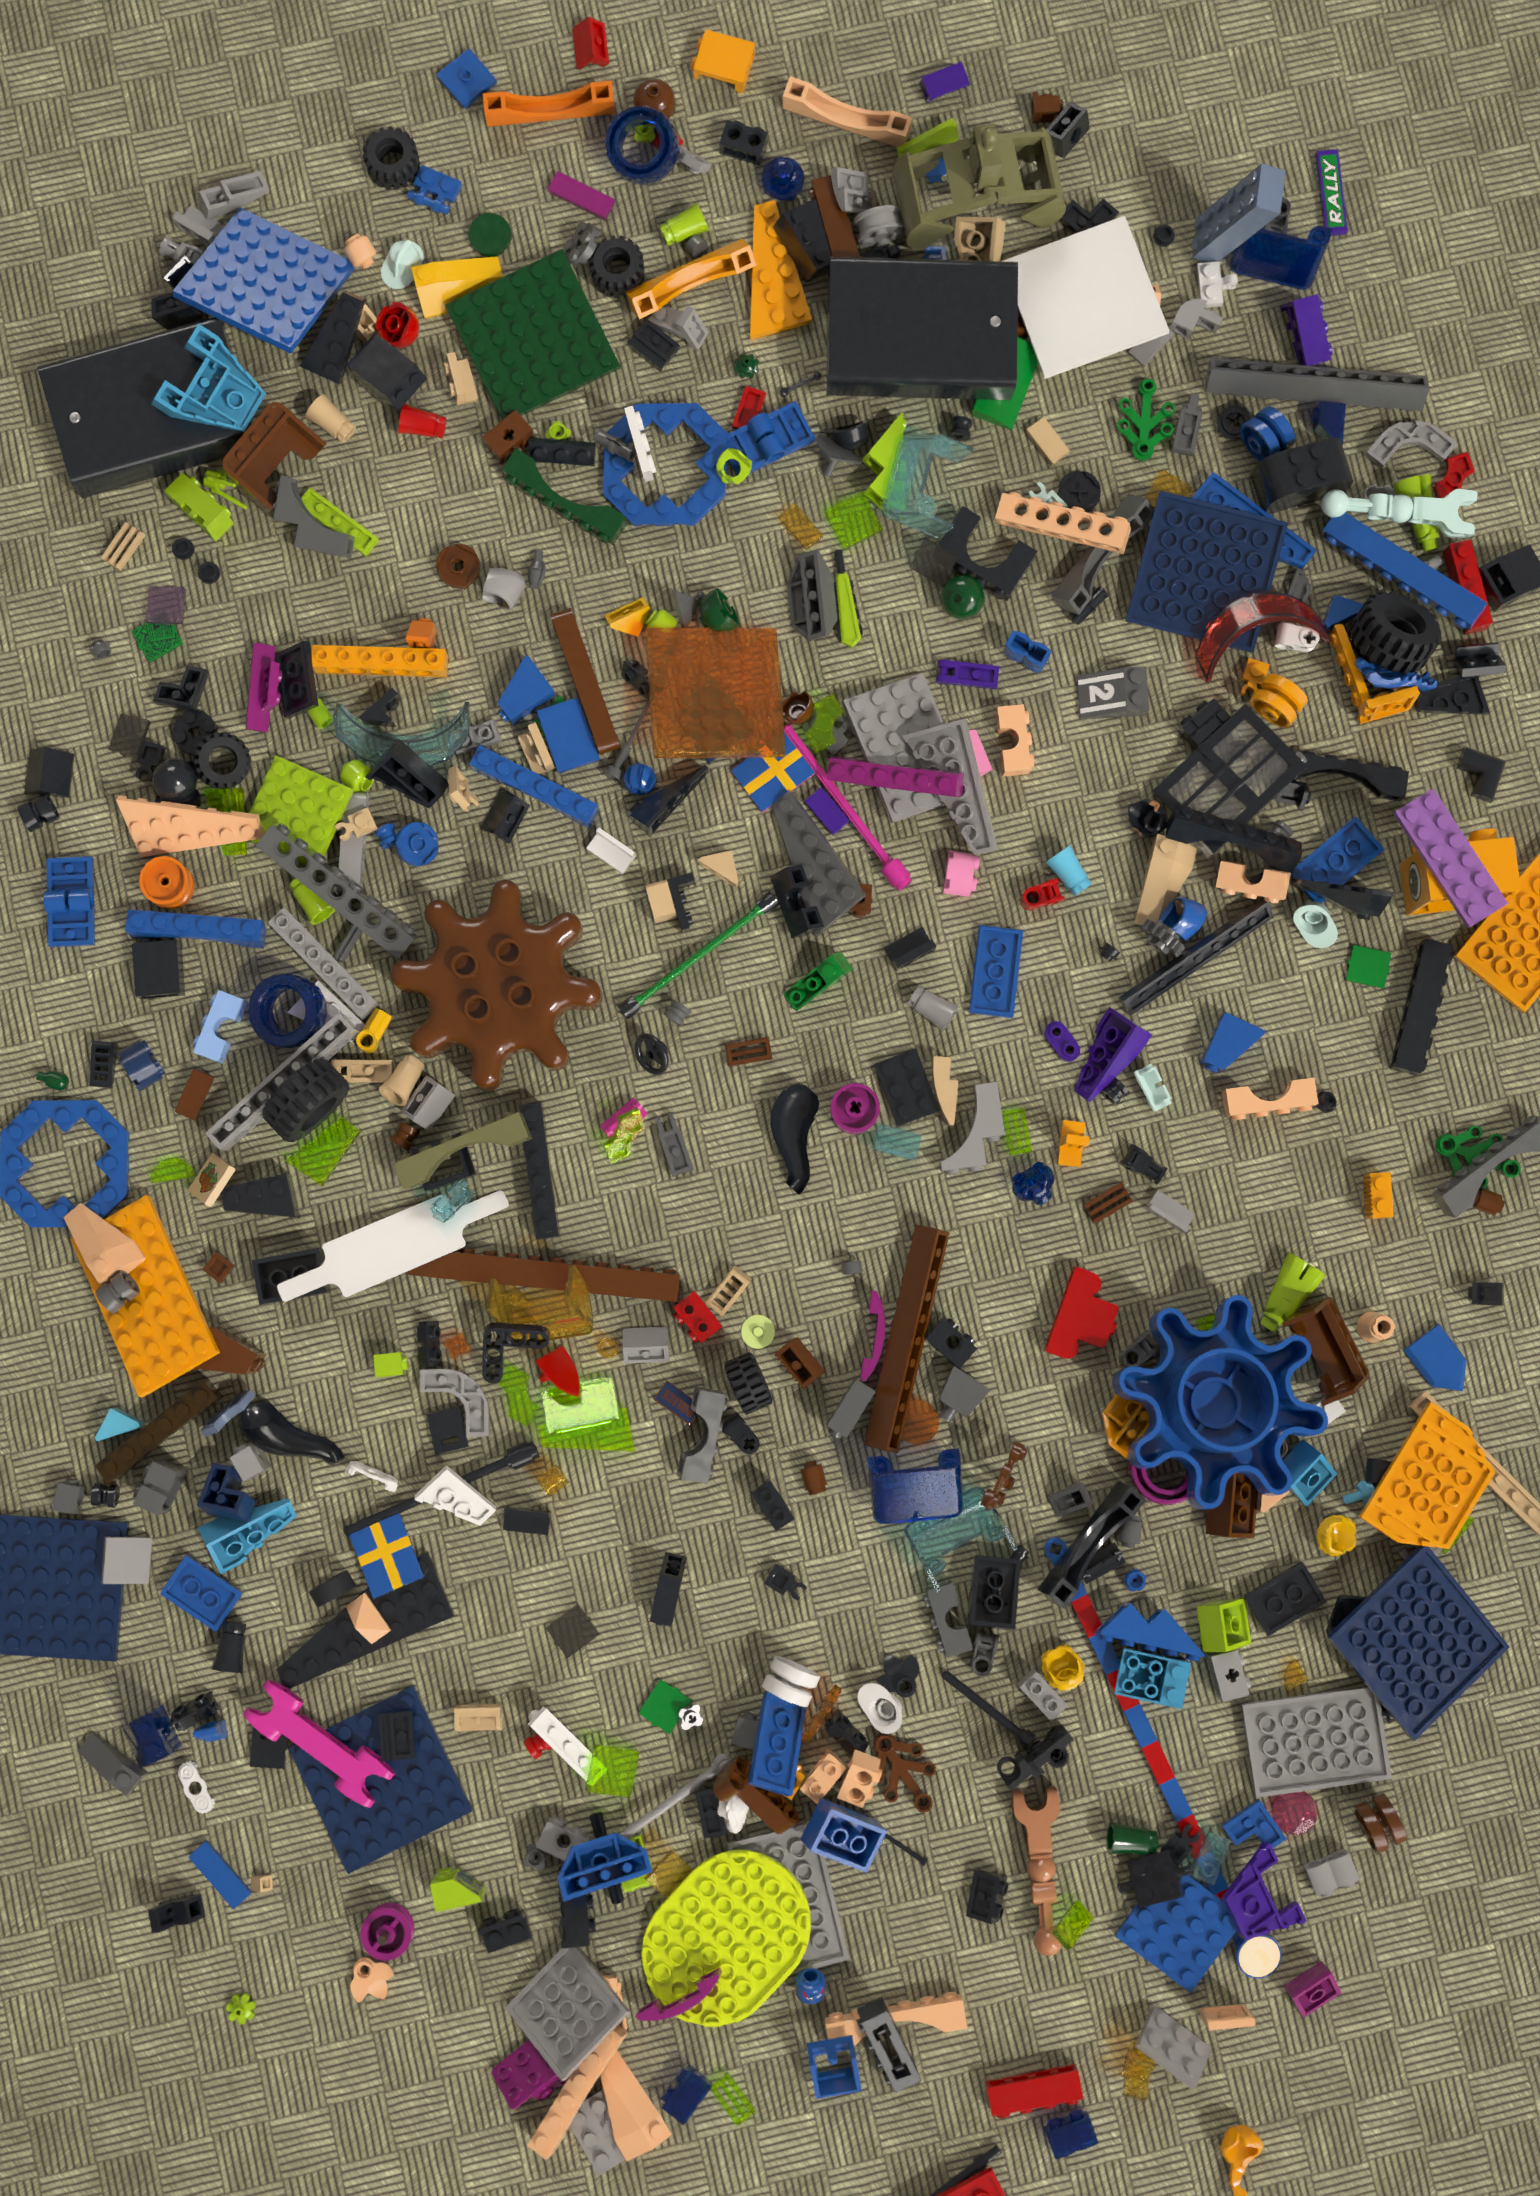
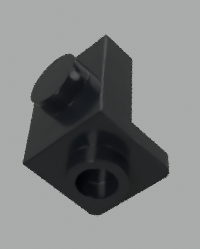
M1294 780L1274 799L1277 802L1297 805L1298 810L1303 811L1305 804H1308L1310 801L1311 791H1309L1305 782Z
M1472 1282V1286H1469L1468 1290L1469 1300H1472L1474 1305L1504 1306V1283Z

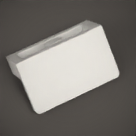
M599 827L596 829L595 837L586 848L622 875L635 859L634 851Z

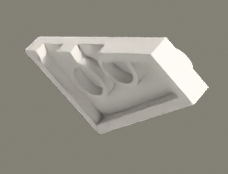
M317 981L287 1012L319 1028H322L340 1012L345 1014L360 1032L365 1027V1024L320 981ZM357 1035L354 1036L349 1042L352 1043L357 1038Z

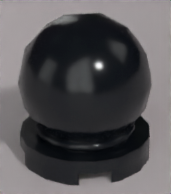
M176 758L161 761L152 774V785L157 794L155 802L161 803L165 801L200 807L202 801L200 793L196 789L197 776L191 765L182 759Z

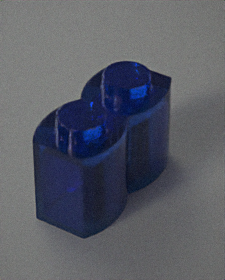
M691 2065L687 2069L682 2068L675 2078L677 2081L676 2085L672 2089L668 2087L661 2097L663 2101L661 2108L682 2125L688 2121L712 2087V2082Z
M1080 2109L1072 2111L1066 2119L1053 2118L1047 2122L1048 2125L1044 2126L1055 2159L1069 2156L1099 2143L1087 2111L1082 2112Z

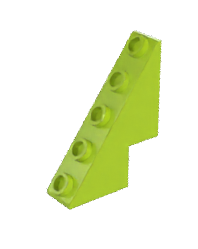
M903 412L899 414L862 459V462L878 475L863 494L893 521L905 513L903 494L905 493L906 483L903 481V473L905 472L906 461L903 460V452L906 448V440L903 439V431L906 428V418H903Z

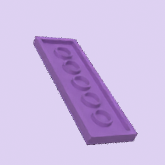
M1434 788L1393 813L1467 929L1508 904Z

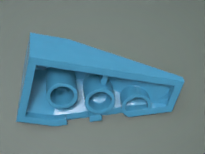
M288 1498L254 1507L248 1523L218 1517L202 1525L198 1530L220 1574H223L242 1564L248 1559L247 1554L254 1548L259 1549L263 1546V1541L268 1536L277 1534L297 1515Z

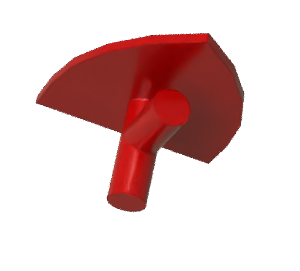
M563 1345L535 1361L543 1372L539 1375L541 1382L544 1383L549 1380L559 1391L562 1390L570 1395L579 1397L580 1383L575 1364Z

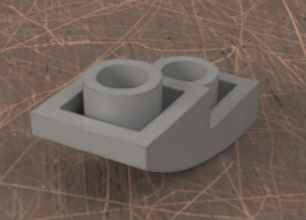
M492 719L474 727L469 726V734L456 754L475 751L479 745L488 747L502 742L496 721ZM468 727L450 733L455 750L465 739Z

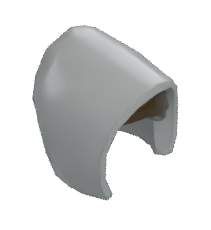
M490 568L481 599L511 610L521 597L526 587V582L521 574L516 571Z

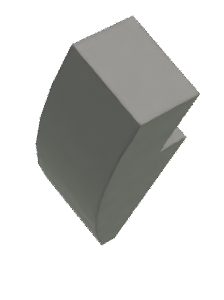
M261 171L222 180L217 187L199 191L198 203L208 220L251 203L268 193L269 187Z

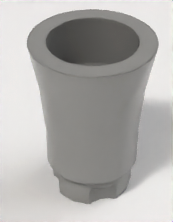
M918 986L908 1002V1005L915 1008V1011L931 1021L942 1032L947 1028L959 1009V1005L951 1003L928 989L925 990L921 986Z

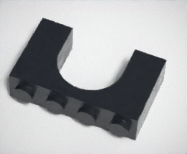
M962 506L935 548L934 557H936L940 564L944 566L949 565L954 568L958 575H969L976 578L983 588L985 587L992 591V595L996 598L1008 601L1035 559L1037 551L1018 540L1007 559L999 566L985 568L977 565L968 555L967 543L979 526L981 516Z

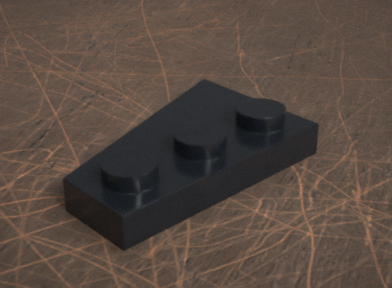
M1459 676L1438 682L1436 688L1428 691L1418 689L1420 694L1415 701L1417 710L1420 713L1488 715L1490 713L1478 676Z

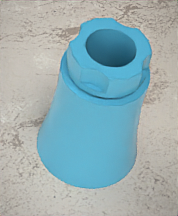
M1071 845L1045 862L1060 878L1065 887L1070 889L1073 896L1092 884L1075 856Z

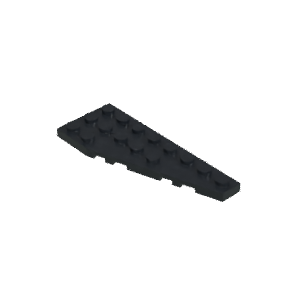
M429 1552L417 1557L425 1576L424 1578L376 1599H373L369 1587L359 1595L361 1596L363 1593L368 1595L391 1631L371 1644L355 1629L345 1607L276 1669L282 1685L289 1689L454 1617L455 1614Z

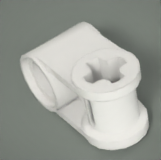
M1279 623L1274 647L1282 650L1310 652L1319 642V633L1313 628L1296 626L1291 623ZM1305 637H1309L1310 644L1306 643Z

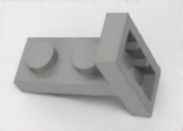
M664 305L660 310L652 313L649 321L661 330L685 338L690 347L695 350H699L709 333L695 309L690 306H686L682 312Z

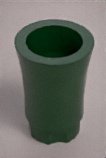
M1110 1821L1106 1836L1107 1852L1109 1855L1154 1854L1158 1847L1157 1831Z

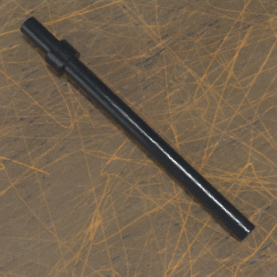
M995 2145L985 2154H979L973 2159L974 2162L930 2196H936L970 2178L979 2170L981 2172L989 2166L988 2163L1002 2153L999 2146Z

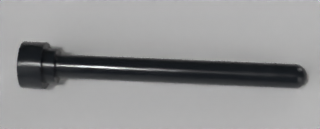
M944 1671L942 1673V1678L1016 1736L1015 1739L1018 1741L1017 1744L1026 1749L1035 1737L1033 1732L1029 1729H1020L950 1672Z

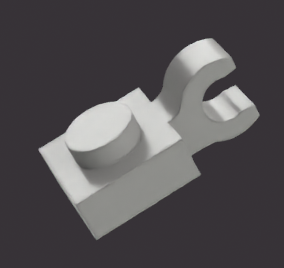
M676 145L675 148L680 151L681 155L680 157L672 156L671 160L673 162L686 164L688 166L687 169L695 174L709 172L712 165L710 162L696 153L689 152L685 146Z

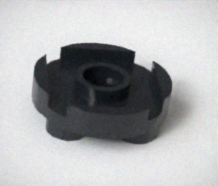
M188 710L176 720L173 727V739L183 752L194 756L199 743L208 735L218 732L217 725L205 712ZM199 728L201 735L191 738L192 729Z

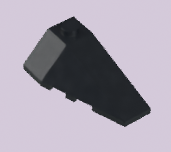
M704 765L645 798L641 803L636 802L630 809V820L651 837L709 773V768Z
M1292 878L1291 882L1349 913L1357 914L1358 919L1370 920L1371 916L1379 917L1394 893L1385 890Z

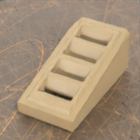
M734 1266L705 1303L723 1317L752 1279ZM732 1276H735V1277H736L738 1280H740L743 1284L740 1285L738 1282H736V1281H735L733 1278H731V1277H732ZM728 1282L736 1288V1293L725 1284ZM722 1289L732 1298L729 1300L720 1293V1290ZM718 1297L726 1304L725 1307L715 1301L714 1298Z

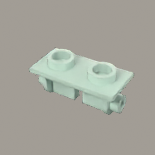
M1151 1063L1134 1072L1137 1083L1141 1086L1153 1112L1172 1104L1170 1100L1172 1097L1166 1086L1158 1087L1156 1084L1162 1081L1156 1066L1153 1067Z

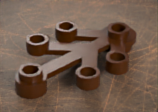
M1017 1441L1014 1443L1009 1454V1460L1003 1465L994 1489L988 1488L981 1501V1505L985 1507V1510L989 1511L991 1507L995 1509L997 1505L1002 1506L1006 1494L1000 1490L1002 1488L1009 1491L1012 1489L1016 1479L1010 1476L1012 1469L1019 1460L1023 1461L1028 1452L1024 1444Z
M878 1733L873 1740L874 1749L878 1753L877 1758L881 1759L879 1769L882 1770L883 1774L878 1783L883 1782L885 1779V1772L883 1770L887 1756L892 1763L888 1788L884 1791L885 1800L893 1803L898 1799L897 1787L899 1777L901 1776L914 1796L915 1808L922 1813L928 1812L933 1805L931 1796L920 1790L908 1770L920 1772L925 1776L931 1777L936 1772L934 1763L931 1761L920 1763L900 1759L895 1751L908 1752L913 1757H919L923 1753L922 1745L919 1742L909 1744L895 1741L892 1734ZM881 1740H888V1746L882 1747L880 1745ZM919 1746L920 1752L913 1753L912 1748ZM931 1765L933 1771L927 1773L925 1772V1767ZM893 1791L895 1792V1797L889 1799L887 1793ZM920 1798H926L927 1803L920 1805L918 1803Z

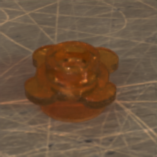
M458 1333L456 1337L448 1338L444 1342L445 1347L450 1351L452 1359H458L459 1355L463 1353L468 1354L471 1350L463 1333Z

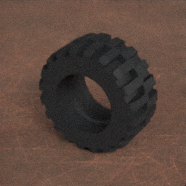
M1380 592L1370 596L1351 624V637L1356 648L1360 649V653L1363 656H1367L1373 664L1375 662L1380 668H1387L1390 672L1407 674L1419 671V669L1425 666L1440 643V625L1438 621H1435L1434 615L1429 613L1425 606L1419 605L1418 601L1411 600L1403 594L1397 595L1396 592Z
M320 1058L315 1059L313 1062L310 1061L304 1067L299 1068L297 1072L290 1075L273 1092L271 1098L267 1100L265 1107H263V1119L284 1141L295 1142L319 1127L344 1101L343 1099L349 1091L348 1081L328 1060Z

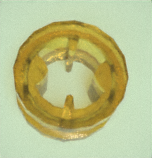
M605 1338L599 1343L598 1351L602 1357L612 1358L618 1353L619 1345L614 1339ZM609 1341L610 1345L615 1346V1350H612L613 1353L608 1355L607 1351L602 1350V1346H606L604 1343Z

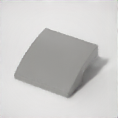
M839 167L832 168L833 189L841 210L860 214L871 209L868 198L867 173Z

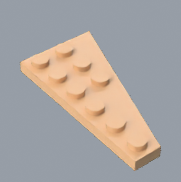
M121 795L116 799L140 857L261 839L265 834L258 814L231 811L230 813L219 812L215 808L205 810L198 809L193 805L165 801L161 803L147 802V799L138 798V800H133Z

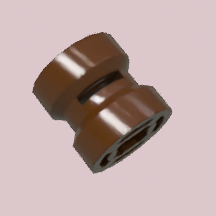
M400 1121L397 1126V1134H393L390 1141L409 1151L412 1147L411 1141L417 1138L420 1132Z

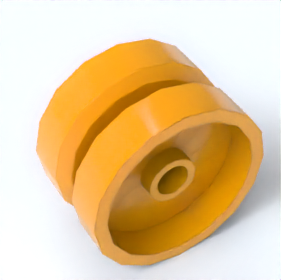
M1273 673L1267 675L1261 684V689L1254 693L1249 702L1254 711L1268 722L1278 727L1289 728L1297 717L1296 712H1300L1308 699L1306 694L1292 681Z

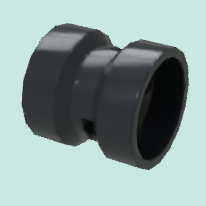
M95 1483L91 1492V1505L101 1506L104 1504L107 1507L116 1508L120 1496L119 1485L104 1486L102 1483Z

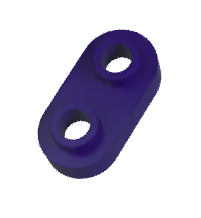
M1053 1021L1045 1027L1044 1037L1062 1061L1072 1062L1078 1058L1080 1046L1063 1023ZM1054 1028L1060 1031L1059 1036L1053 1035L1052 1030ZM1067 1046L1072 1047V1054L1066 1053L1065 1049Z

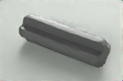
M353 923L333 954L334 959L342 963L362 933Z

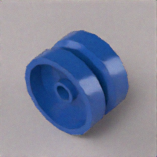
M1271 406L1264 407L1256 414L1255 418H1250L1240 427V436L1245 447L1259 462L1270 455L1289 450L1295 444V434L1290 423L1281 412Z

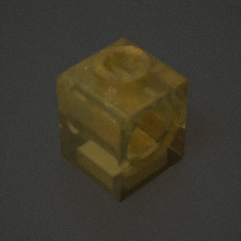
M557 1464L536 1479L549 1497L570 1482Z

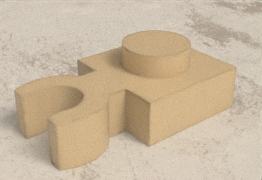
M368 807L347 816L350 821L349 823L341 822L335 825L337 831L343 828L346 829V833L339 836L342 841L348 840L353 833L359 838L378 829Z

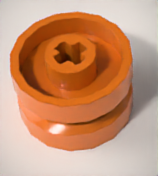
M161 856L153 858L141 870L139 877L140 889L148 900L160 908L168 910L181 908L194 895V876L186 866L172 857Z

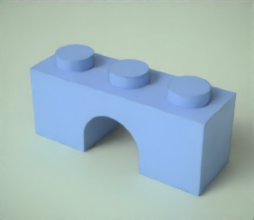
M218 990L217 995L214 994L211 998L209 1014L205 1015L202 1020L201 1027L203 1029L200 1036L197 1035L193 1042V1052L223 1064L231 1043L220 1038L218 1028L226 1020L240 1023L248 1002Z

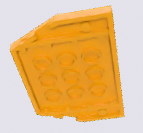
M1428 1402L1360 1513L1359 1518L1397 1543L1449 1549L1493 1477L1495 1470L1491 1463L1487 1461L1485 1453L1472 1436L1471 1429L1434 1403Z

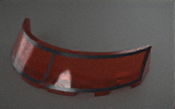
M1255 592L1247 597L1242 596L1232 601L1214 619H1211L1205 628L1206 631L1201 638L1198 648L1196 647L1194 659L1199 678L1206 683L1210 682L1219 659L1231 643L1248 630L1269 622L1289 621L1299 623L1319 633L1320 640L1327 643L1331 639L1320 617L1302 600L1279 592Z

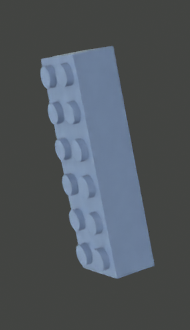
M1261 163L1203 213L1198 215L1194 222L1196 230L1191 245L1193 249L1192 258L1204 262L1220 261L1277 217L1281 212L1285 170Z

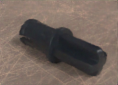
M1099 586L1092 593L1091 600L1079 615L1074 613L1070 615L1071 621L1079 625L1088 615L1095 613L1096 608L1109 596L1107 591Z

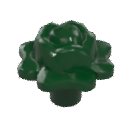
M740 354L739 359L734 360L736 365L734 372L739 374L740 378H753L754 373L757 374L759 372V360L754 359L753 354Z

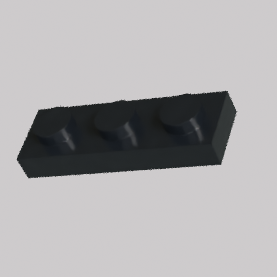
M530 437L529 457L533 458L535 462L595 466L596 443Z

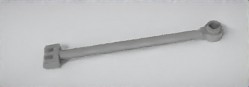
M725 1753L719 1754L708 1770L619 1834L628 1839L715 1775L718 1776L721 1769L732 1762L730 1756Z

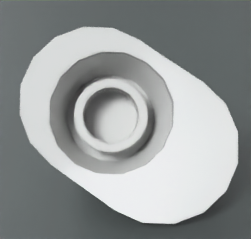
M864 1684L858 1692V1702L875 1729L881 1733L891 1734L896 1732L902 1723L901 1702L879 1684Z

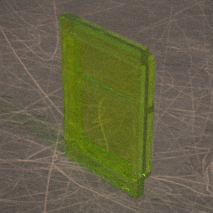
M603 1377L579 1382V1397L570 1395L562 1390L559 1391L557 1387L542 1392L548 1435L619 1421V1408L617 1407L613 1378Z

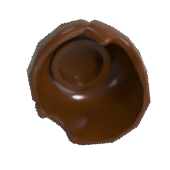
M805 690L802 693L792 692L791 696L785 699L781 705L783 718L791 724H802L808 721L814 713L813 700Z

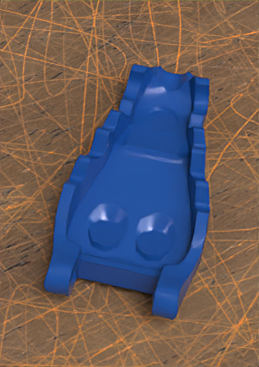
M1362 657L1355 660V666L1374 687L1397 689L1402 686H1417L1421 691H1428L1437 686V680L1431 679L1428 671H1425L1422 675H1418L1417 671L1407 674L1390 672L1387 668H1380L1375 662L1374 664L1367 662Z

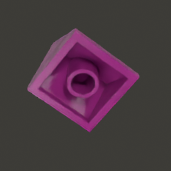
M1322 1961L1284 1985L1285 1990L1303 2018L1342 1993L1333 1974Z

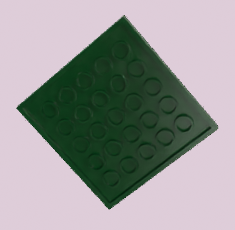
M563 249L445 304L502 420L514 410L523 416L621 368Z

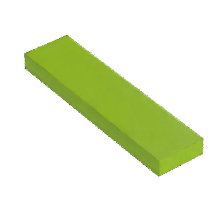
M309 487L301 497L308 511L322 525L332 531L355 537L353 548L363 556L367 557L379 542V538Z

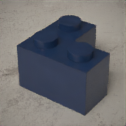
M212 1463L197 1506L207 1515L248 1523L256 1501L247 1493L238 1491L242 1479L234 1467Z

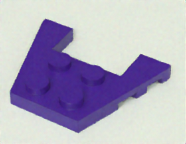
M1267 1841L1261 1844L1221 1897L1240 1938L1244 1940L1271 1933L1270 1931L1279 1928L1286 1929L1290 1925L1307 1922L1297 1902H1291L1279 1912L1276 1909L1261 1877V1873L1279 1861L1271 1843Z

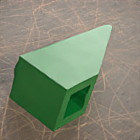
M841 951L829 956L783 995L797 1012L851 972L853 967Z

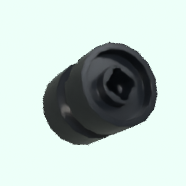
M47 793L36 797L33 803L27 801L17 806L19 815L30 832L41 828L44 822L50 824L60 819L57 808Z

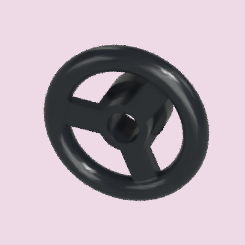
M645 1033L638 1036L634 1046L638 1062L650 1074H663L669 1064L667 1046L652 1034ZM643 1041L645 1042V1046L647 1049L645 1052L646 1055L644 1057L641 1051V1044ZM656 1061L661 1067L653 1068L648 1062Z

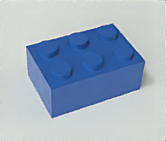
M820 1798L800 1840L811 1852L867 1873L887 1830L874 1818Z

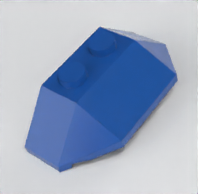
M612 1833L572 1846L557 1876L562 1899L566 1901L651 1873L652 1869L646 1848L618 1833Z

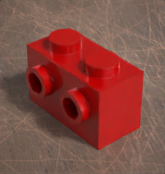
M695 1291L674 1307L676 1312L673 1315L681 1325L685 1322L690 1328L687 1333L694 1342L699 1340L700 1343H703L723 1327Z

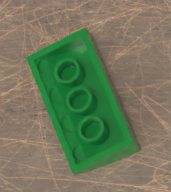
M1017 337V384L1012 399H977L971 416L1012 431L1038 365L1032 344Z

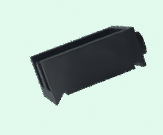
M461 1132L451 1136H453V1139L461 1136ZM442 1139L411 1148V1155L420 1153L419 1149L427 1145H432V1147L440 1145V1140ZM468 1146L458 1150L465 1172L433 1183L429 1180L419 1185L420 1189L424 1188L425 1192H431L478 1176Z

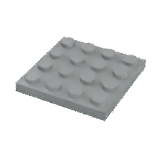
M579 1947L561 1949L505 2007L561 2081H565L630 2013V2010Z

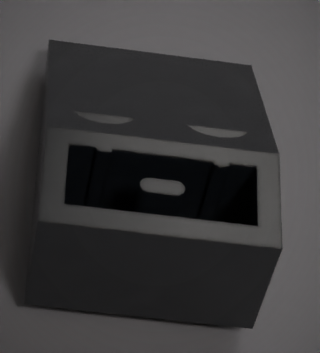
M1530 544L1502 555L1479 568L1486 598L1493 612L1540 589V560Z

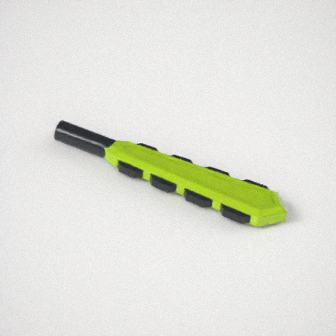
M835 550L837 576L834 582V591L837 593L835 597L836 607H838L837 622L840 623V626L837 628L838 638L841 639V643L853 649L861 640L863 630L861 624L858 623L860 618L859 610L855 608L857 600L856 595L852 593L854 585L845 570L843 550Z

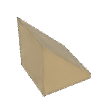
M272 1875L251 1876V1891L261 1893L273 1890Z

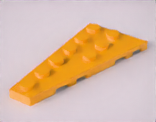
M775 200L754 206L753 256L756 266L752 267L750 340L812 323L811 313L796 265L773 228V225L780 217Z

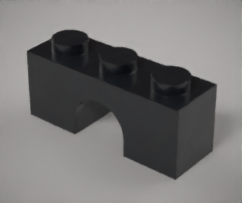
M802 864L786 867L770 876L792 939L807 936L824 927L817 906L806 908L801 901L802 890L809 886Z

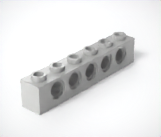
M283 907L268 921L272 928L362 1020L365 1021L373 1013L374 1009L380 1006L286 908Z

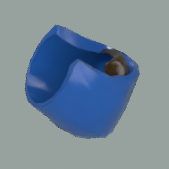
M1177 897L1164 910L1158 922L1161 921L1172 928L1181 939L1186 941L1203 926L1208 912L1204 905L1194 900Z

